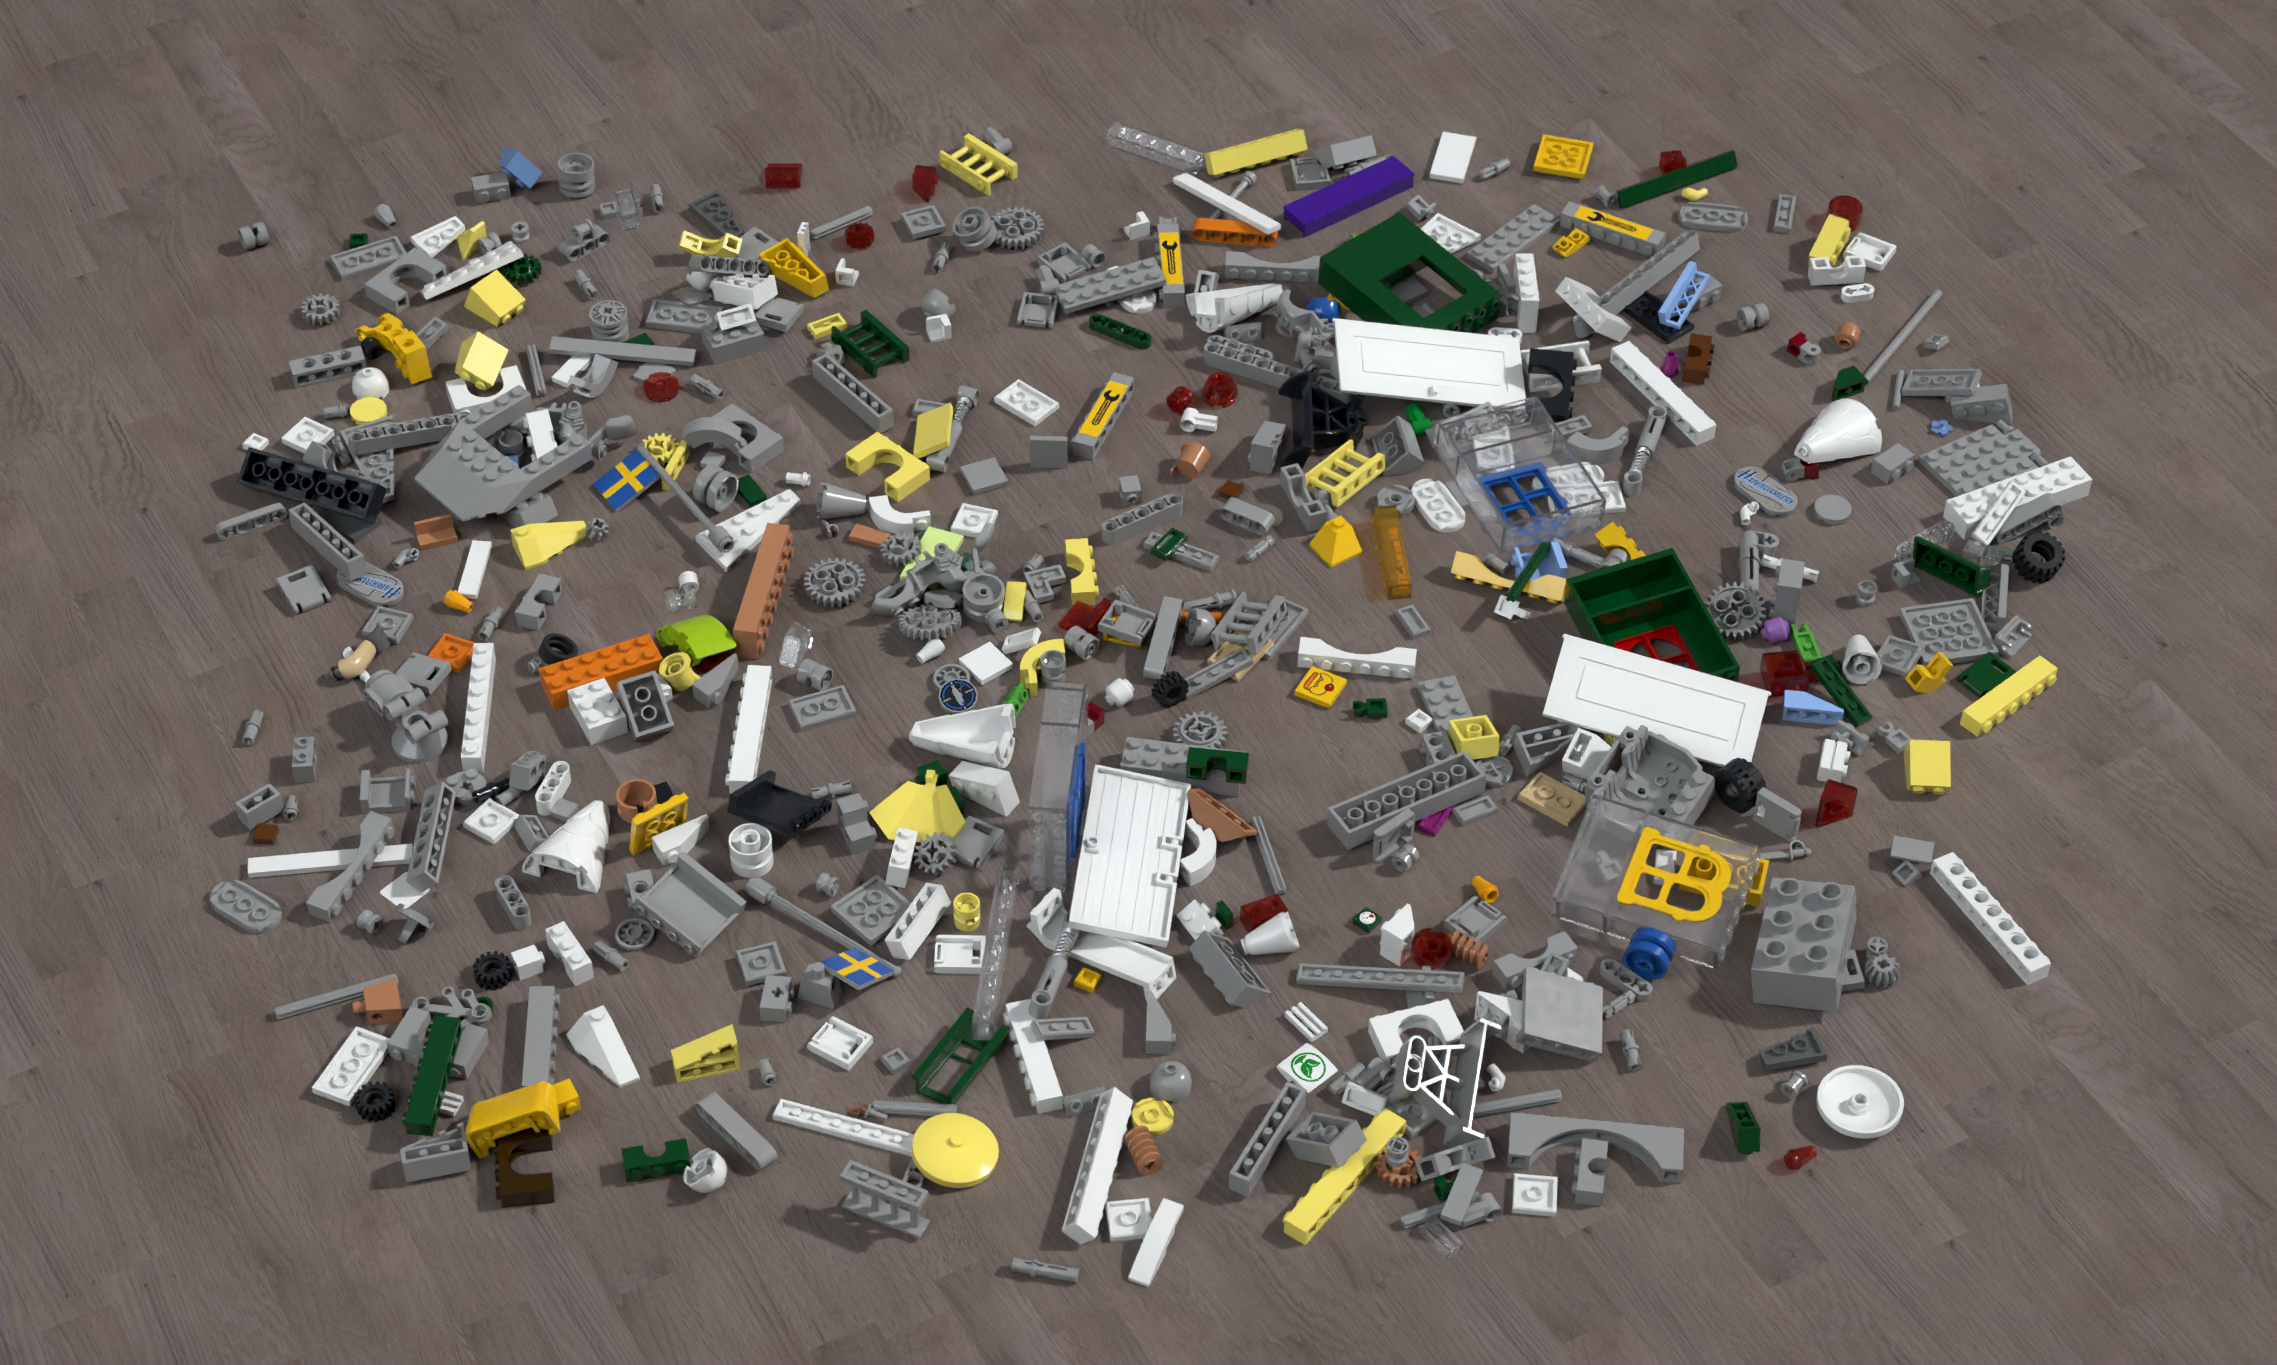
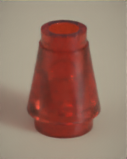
M1812 1145L1790 1149L1784 1155V1162L1789 1169L1799 1170L1816 1157V1149Z

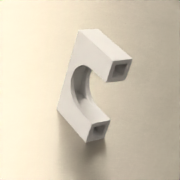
M1527 253L1515 254L1513 281L1516 285L1515 295L1519 297L1517 328L1522 333H1536L1539 294L1534 255Z
M1565 277L1555 290L1596 332L1621 342L1631 329L1622 318L1605 311L1594 303L1599 296L1590 287Z
M517 365L500 369V381L503 388L499 393L490 397H478L471 394L462 378L445 381L447 395L453 412L472 413L517 385H521L526 390Z
M1449 999L1415 1006L1402 1011H1395L1382 1016H1375L1369 1019L1368 1033L1380 1059L1392 1068L1397 1067L1393 1063V1056L1399 1053L1403 1045L1399 1036L1403 1031L1410 1028L1427 1029L1439 1038L1441 1046L1459 1045L1461 1033L1464 1032Z

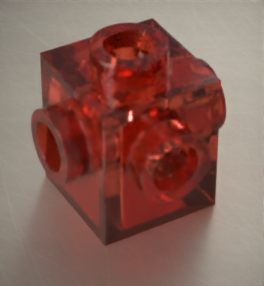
M1681 150L1660 153L1659 167L1662 174L1687 166L1686 157H1683Z

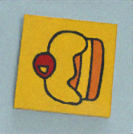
M1312 666L1295 689L1294 695L1330 709L1347 685V679Z

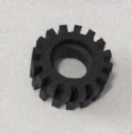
M1168 671L1166 675H1161L1160 680H1156L1157 684H1153V689H1151L1152 696L1161 706L1171 708L1172 704L1176 706L1178 701H1182V697H1186L1185 693H1188L1189 685L1179 672L1171 671L1170 673Z
M489 951L486 956L481 954L480 958H476V963L473 964L475 982L479 984V987L482 988L484 986L485 990L491 987V990L494 991L495 987L502 989V984L507 986L508 981H511V976H513L511 961L507 955L504 956V953L501 952L498 955V951H494V954H491ZM491 968L500 969L496 973H486Z
M376 1081L375 1085L372 1082H368L369 1086L362 1085V1090L358 1089L357 1094H355L357 1113L359 1116L361 1115L363 1120L366 1118L368 1122H371L372 1119H374V1122H378V1118H381L383 1121L385 1120V1115L390 1117L391 1112H394V1107H396L393 1090L384 1082L382 1085H380V1081ZM372 1099H383L382 1102L376 1105L367 1104Z

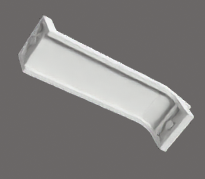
M1053 888L1045 895L1043 900L1032 909L1030 913L1031 921L1026 925L1045 947L1052 950L1056 947L1061 934L1064 916L1068 913L1063 905L1061 890ZM1082 931L1081 937L1075 941L1069 955L1071 958L1143 986L1146 1002L1147 991H1152L1155 998L1158 999L1176 979L1173 957L1131 940Z

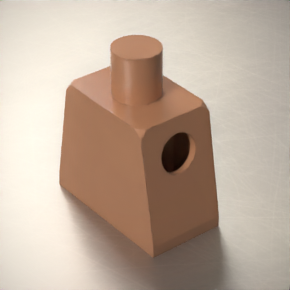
M396 978L364 988L365 1000L352 1002L354 1015L367 1013L368 1021L371 1024L397 1023L403 1019Z

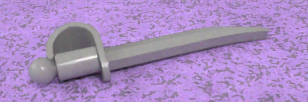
M1793 840L1787 851L1757 853L1748 856L1765 860L1790 858V861H1793L1794 857L1810 856L1812 851L1806 848L1802 841Z

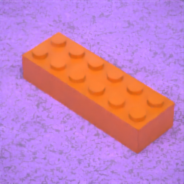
M646 634L539 668L540 682L552 708L557 710L569 706L567 690L604 678L613 692L617 690L616 686L619 681L654 670L656 674H660L659 666L663 658L651 635Z

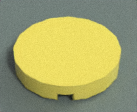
M375 397L359 399L350 408L351 419L356 421V424L361 425L387 416L386 404L383 400Z
M1156 1098L1142 1099L1135 1104L1131 1112L1133 1127L1147 1126L1152 1136L1164 1134L1173 1125L1174 1112L1172 1107L1164 1100L1159 1101Z

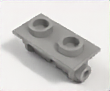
M1261 322L1227 326L1224 329V336L1238 342L1262 340Z
M1095 1087L1093 1090L1071 1096L1065 1095L1063 1097V1107H1065L1066 1117L1096 1109L1100 1094L1105 1092V1087Z

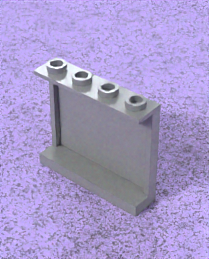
M683 851L671 869L642 897H636L633 908L640 916L647 918L655 928L667 934L670 940L682 946L685 952L697 958L744 911L747 901Z
M1526 967L1517 976V979L1523 980L1522 1027L1516 1034V1043L1594 1062L1602 1054L1603 987L1592 982L1579 981L1573 977L1560 976L1554 972L1541 971L1535 967Z

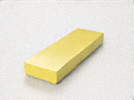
M681 440L665 468V471L674 481L690 455L689 444L685 440ZM661 478L662 490L669 491L670 487Z

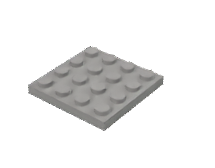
M1973 598L1900 608L1899 615L1911 641L1923 645L1925 648L1920 657L1922 665L1927 666L1937 652L1943 653L1951 664L1979 660L1989 651L1998 657L1999 651Z

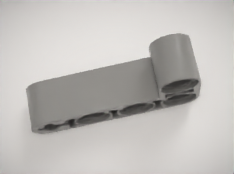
M2045 493L2014 509L1994 538L1998 543L2003 544L2044 522L2051 529L2058 528L2064 522L2062 506L2051 493Z

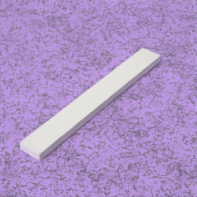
M1188 173L1173 177V183L1267 235L1281 229V224Z
M413 843L384 846L382 853L378 854L372 867L410 864ZM359 848L248 858V877L255 878L345 870L354 860Z
M780 1099L773 1113V1120L912 1157L911 1148L914 1137L912 1133Z

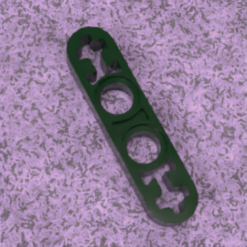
M1093 314L1089 317V328L1093 331L1139 349H1148L1151 346V335L1147 332L1101 314ZM1110 327H1115V328H1117V329H1115V330H1110V329H1108V328H1110ZM1125 333H1130V334H1132V335H1131V336H1125V335H1123V334H1125Z

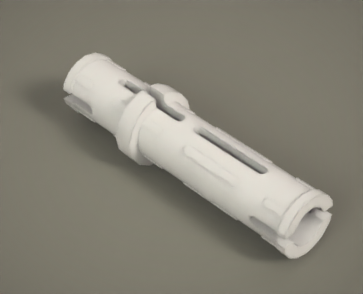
M1764 554L1761 566L1776 570V566L1781 565V559ZM1804 567L1803 578L1816 583L1819 571Z

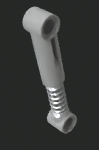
M963 385L959 387L957 404L952 416L950 445L927 456L926 464L930 470L943 473L947 471L949 458L962 432V425L967 413L972 406H976L978 403V388Z
M1655 405L1649 409L1646 423L1635 449L1636 455L1631 469L1624 475L1622 491L1626 496L1635 497L1641 493L1645 468L1649 459L1653 456L1661 432L1665 428L1667 411L1662 406Z
M1070 912L1064 916L1059 940L1052 956L1047 960L1037 987L1031 997L1029 1014L1035 1019H1045L1048 1017L1051 1005L1068 966L1067 959L1075 941L1082 934V930L1068 928Z

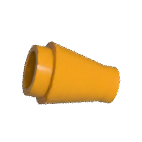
M449 590L443 601L448 608L470 613L474 606V603L466 599L457 590Z
M1481 876L1473 878L1471 884L1476 889L1481 900H1485L1488 903H1493L1497 900L1499 896L1497 886L1486 881Z

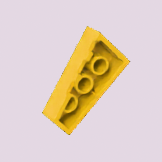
M789 238L758 254L759 260L768 262L770 267L769 274L775 275L778 279L805 294L816 298L829 290L826 275Z

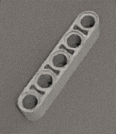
M706 255L693 256L689 261V267L692 271L704 273L766 276L770 269L767 261L758 259Z
M1170 493L1104 521L1102 524V541L1105 544L1113 545L1181 516L1183 513L1182 495Z
M1164 596L1145 662L1143 678L1160 680L1161 675L1166 674L1183 612L1184 599Z
M712 1092L695 1103L698 1114L756 1170L760 1171L778 1159V1155L772 1145L717 1093Z

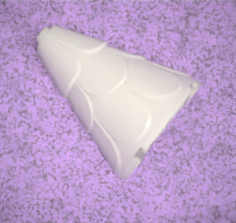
M1271 283L1186 294V300L1191 316H1195L1197 319V326L1201 330L1211 333L1222 330L1227 326L1246 319L1256 312L1260 313L1277 303L1283 290L1282 285Z
M1853 399L1836 400L1820 411L1817 418L1804 432L1794 455L1807 463H1817L1876 454L1881 450V429H1878L1875 422L1877 419L1873 413L1862 403Z
M1002 704L915 722L913 729L909 732V740L916 747L943 756L949 755L957 759H964L993 768H1005L1012 758L1015 738L1012 736L1014 733L1013 728H1016L1013 704Z
M600 800L592 801L569 818L566 824L556 830L525 859L522 865V872L541 877L544 873V865L575 874L579 889L597 894L601 884L605 848L609 837L610 811L607 804Z

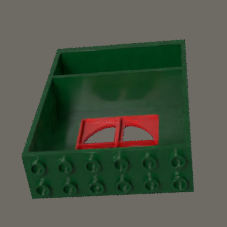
M1673 548L1566 579L1564 605L1583 639L1628 652L1636 644L1641 643L1644 645L1650 658L1670 664L1687 661L1689 669L1738 682L1740 666ZM1661 639L1677 646L1682 653L1660 659L1650 640Z

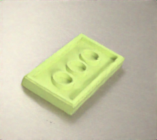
M928 527L920 540L922 554H918L919 560L926 559L923 555L924 551H927L934 557L935 546L939 543H945L949 549L957 553L964 541V535ZM914 558L913 563L908 562L900 575V581L908 575L906 573L907 570L917 565ZM939 583L931 584L927 588L936 590Z

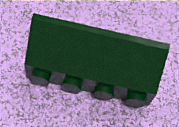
M1918 536L1914 538V567L1976 597L1989 585L1991 570L1927 539Z

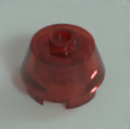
M1216 372L1207 378L1202 388V395L1208 405L1212 407L1214 405H1223V408H1226L1235 402L1238 389L1231 375L1225 372Z

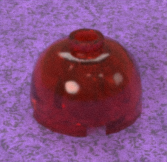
M1434 928L1421 929L1415 934L1411 942L1410 954L1413 961L1420 968L1422 966H1431V970L1442 968L1447 964L1452 954L1453 944L1451 939L1442 931L1440 933L1433 931Z

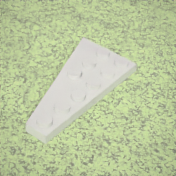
M1439 213L1421 228L1422 231L1451 254L1481 240L1480 234Z
M509 241L480 258L470 260L469 264L442 277L438 281L426 284L420 291L427 300L524 257L523 253L514 243Z
M788 489L715 525L723 526L734 540L733 549L727 553L719 551L708 539V530L695 535L696 542L727 573L731 569V565L735 562L738 563L742 559L744 553L751 551L761 542L767 523L779 524L783 517H788L800 505V499Z

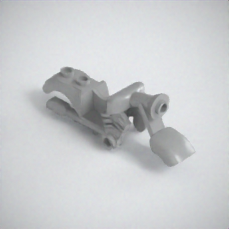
M1289 289L1284 290L1280 294L1273 312L1281 325L1290 332V337L1298 338L1294 358L1295 363H1302L1303 372L1310 371L1311 377L1316 375L1320 369H1327L1339 381L1337 355L1334 356L1333 352L1324 349V347H1328L1330 344L1328 340L1335 337L1334 324L1328 323L1326 318L1319 319L1314 311L1293 305L1289 300L1291 291Z
M577 401L570 402L568 407L566 403H563L561 408H556L557 404L554 402L550 408L537 407V409L531 411L536 412L548 409L553 433L558 436L560 444L580 434L591 443V453L600 461L606 455V445L603 442L606 438L609 440H622L637 433L633 419L629 415H624L618 418H610L588 440V428L583 422L582 407ZM525 415L498 430V432L502 434L508 430H515L522 434L523 439L527 440L526 436H529L528 429H524L522 421Z
M986 523L982 531L975 536V545H973L971 551L973 569L963 572L961 570L963 557L949 549L945 543H939L935 546L934 557L927 551L923 552V555L926 557L925 560L921 561L916 556L915 562L917 565L906 571L908 574L906 578L894 586L886 587L875 595L871 613L882 617L896 618L903 614L904 610L909 606H916L922 600L925 589L931 584L939 583L949 591L960 593L963 590L965 581L975 574L988 573L996 576V568L992 562L984 559L979 566L978 553L983 551L992 539L994 524ZM905 586L904 590L898 596L894 597L895 593Z

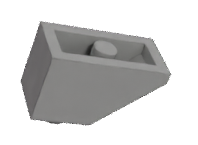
M1199 270L1194 293L1215 291L1219 274Z

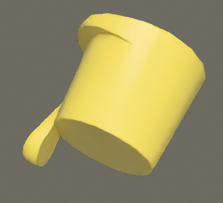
M684 652L673 653L667 656L659 666V673L677 691L688 689L701 678L692 670L690 666L691 659Z

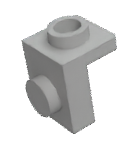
M1418 194L1405 207L1420 221L1424 217L1429 218L1434 213L1433 208L1437 204L1433 202L1429 206Z
M827 342L822 344L821 348L815 350L818 357L827 353L839 364L845 362L840 345Z

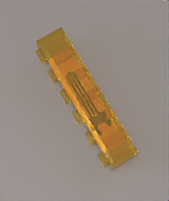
M1396 505L1374 507L1373 515H1370V524L1374 526L1373 539H1377L1375 541V550L1379 552L1378 565H1382L1380 576L1381 579L1385 580L1383 581V591L1387 592L1388 600L1411 598L1412 583Z

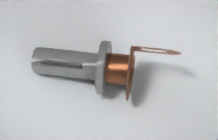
M852 1104L847 1106V1110L858 1116L860 1112L865 1114L864 1118L870 1115L886 1121L888 1114L871 1108L872 1104H869V1106L862 1104L861 1108ZM851 1107L857 1108L858 1111H852Z

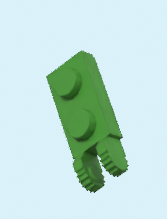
M1801 623L1802 632H1798L1795 624H1790V634L1802 665H1811L1810 661L1822 658L1808 624Z

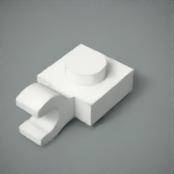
M1500 596L1494 613L1513 620L1515 615L1527 620L1529 619L1531 613L1518 608L1520 602H1508L1506 596Z

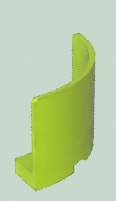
M707 614L665 625L654 631L662 648L678 645L681 652L687 653L691 659V667L698 665L705 657L734 649L737 646L727 628L715 617Z

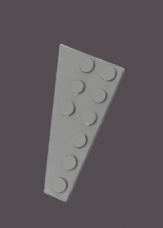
M393 415L341 430L340 435L347 449L349 432L394 423ZM394 449L359 455L350 453L357 469L370 478V482L377 483L387 489L382 504L394 500Z

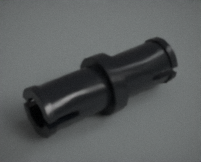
M506 777L495 783L490 782L486 784V787L473 791L472 797L480 795L473 799L474 802L480 803L483 800L495 798L498 794L503 793L509 789V785L505 784L509 783L510 779Z

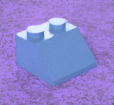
M506 147L502 150L499 166L503 169L502 172L510 178L512 176L516 180L515 184L519 187L531 189L543 172L519 151Z

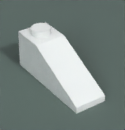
M707 814L652 837L653 851L663 866L676 862L678 856L683 851L687 854L709 831Z

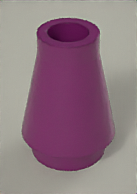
M1672 350L1666 352L1665 359L1660 368L1661 372L1668 378H1672L1678 373L1677 353Z

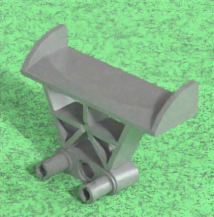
M1480 1018L1461 1033L1459 1045L1427 1046L1422 1037L1413 1036L1401 1046L1399 1053L1393 1056V1063L1397 1066L1394 1088L1387 1093V1097H1389L1388 1102L1396 1104L1400 1099H1406L1411 1095L1446 1126L1443 1142L1445 1147H1454L1484 1138V1134L1471 1130L1485 1038L1501 1032L1502 1026ZM1451 1056H1457L1454 1076L1447 1074ZM1424 1068L1431 1079L1421 1083ZM1444 1089L1452 1091L1449 1108L1443 1103Z

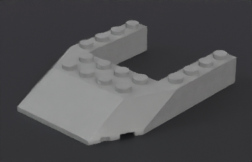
M517 385L460 419L432 450L414 480L461 521L486 517V514L495 512L497 515L504 514L592 459L591 443L580 434H577L519 469L485 440L488 436L532 410L531 394L521 385Z

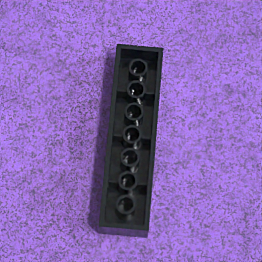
M251 447L248 448L237 479V483L247 488L299 503L305 502L309 506L371 524L376 522L387 490L374 482Z

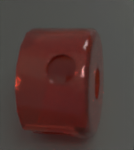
M1846 195L1836 196L1828 204L1826 220L1829 214L1849 220V228L1853 232L1861 224L1863 205L1854 197Z

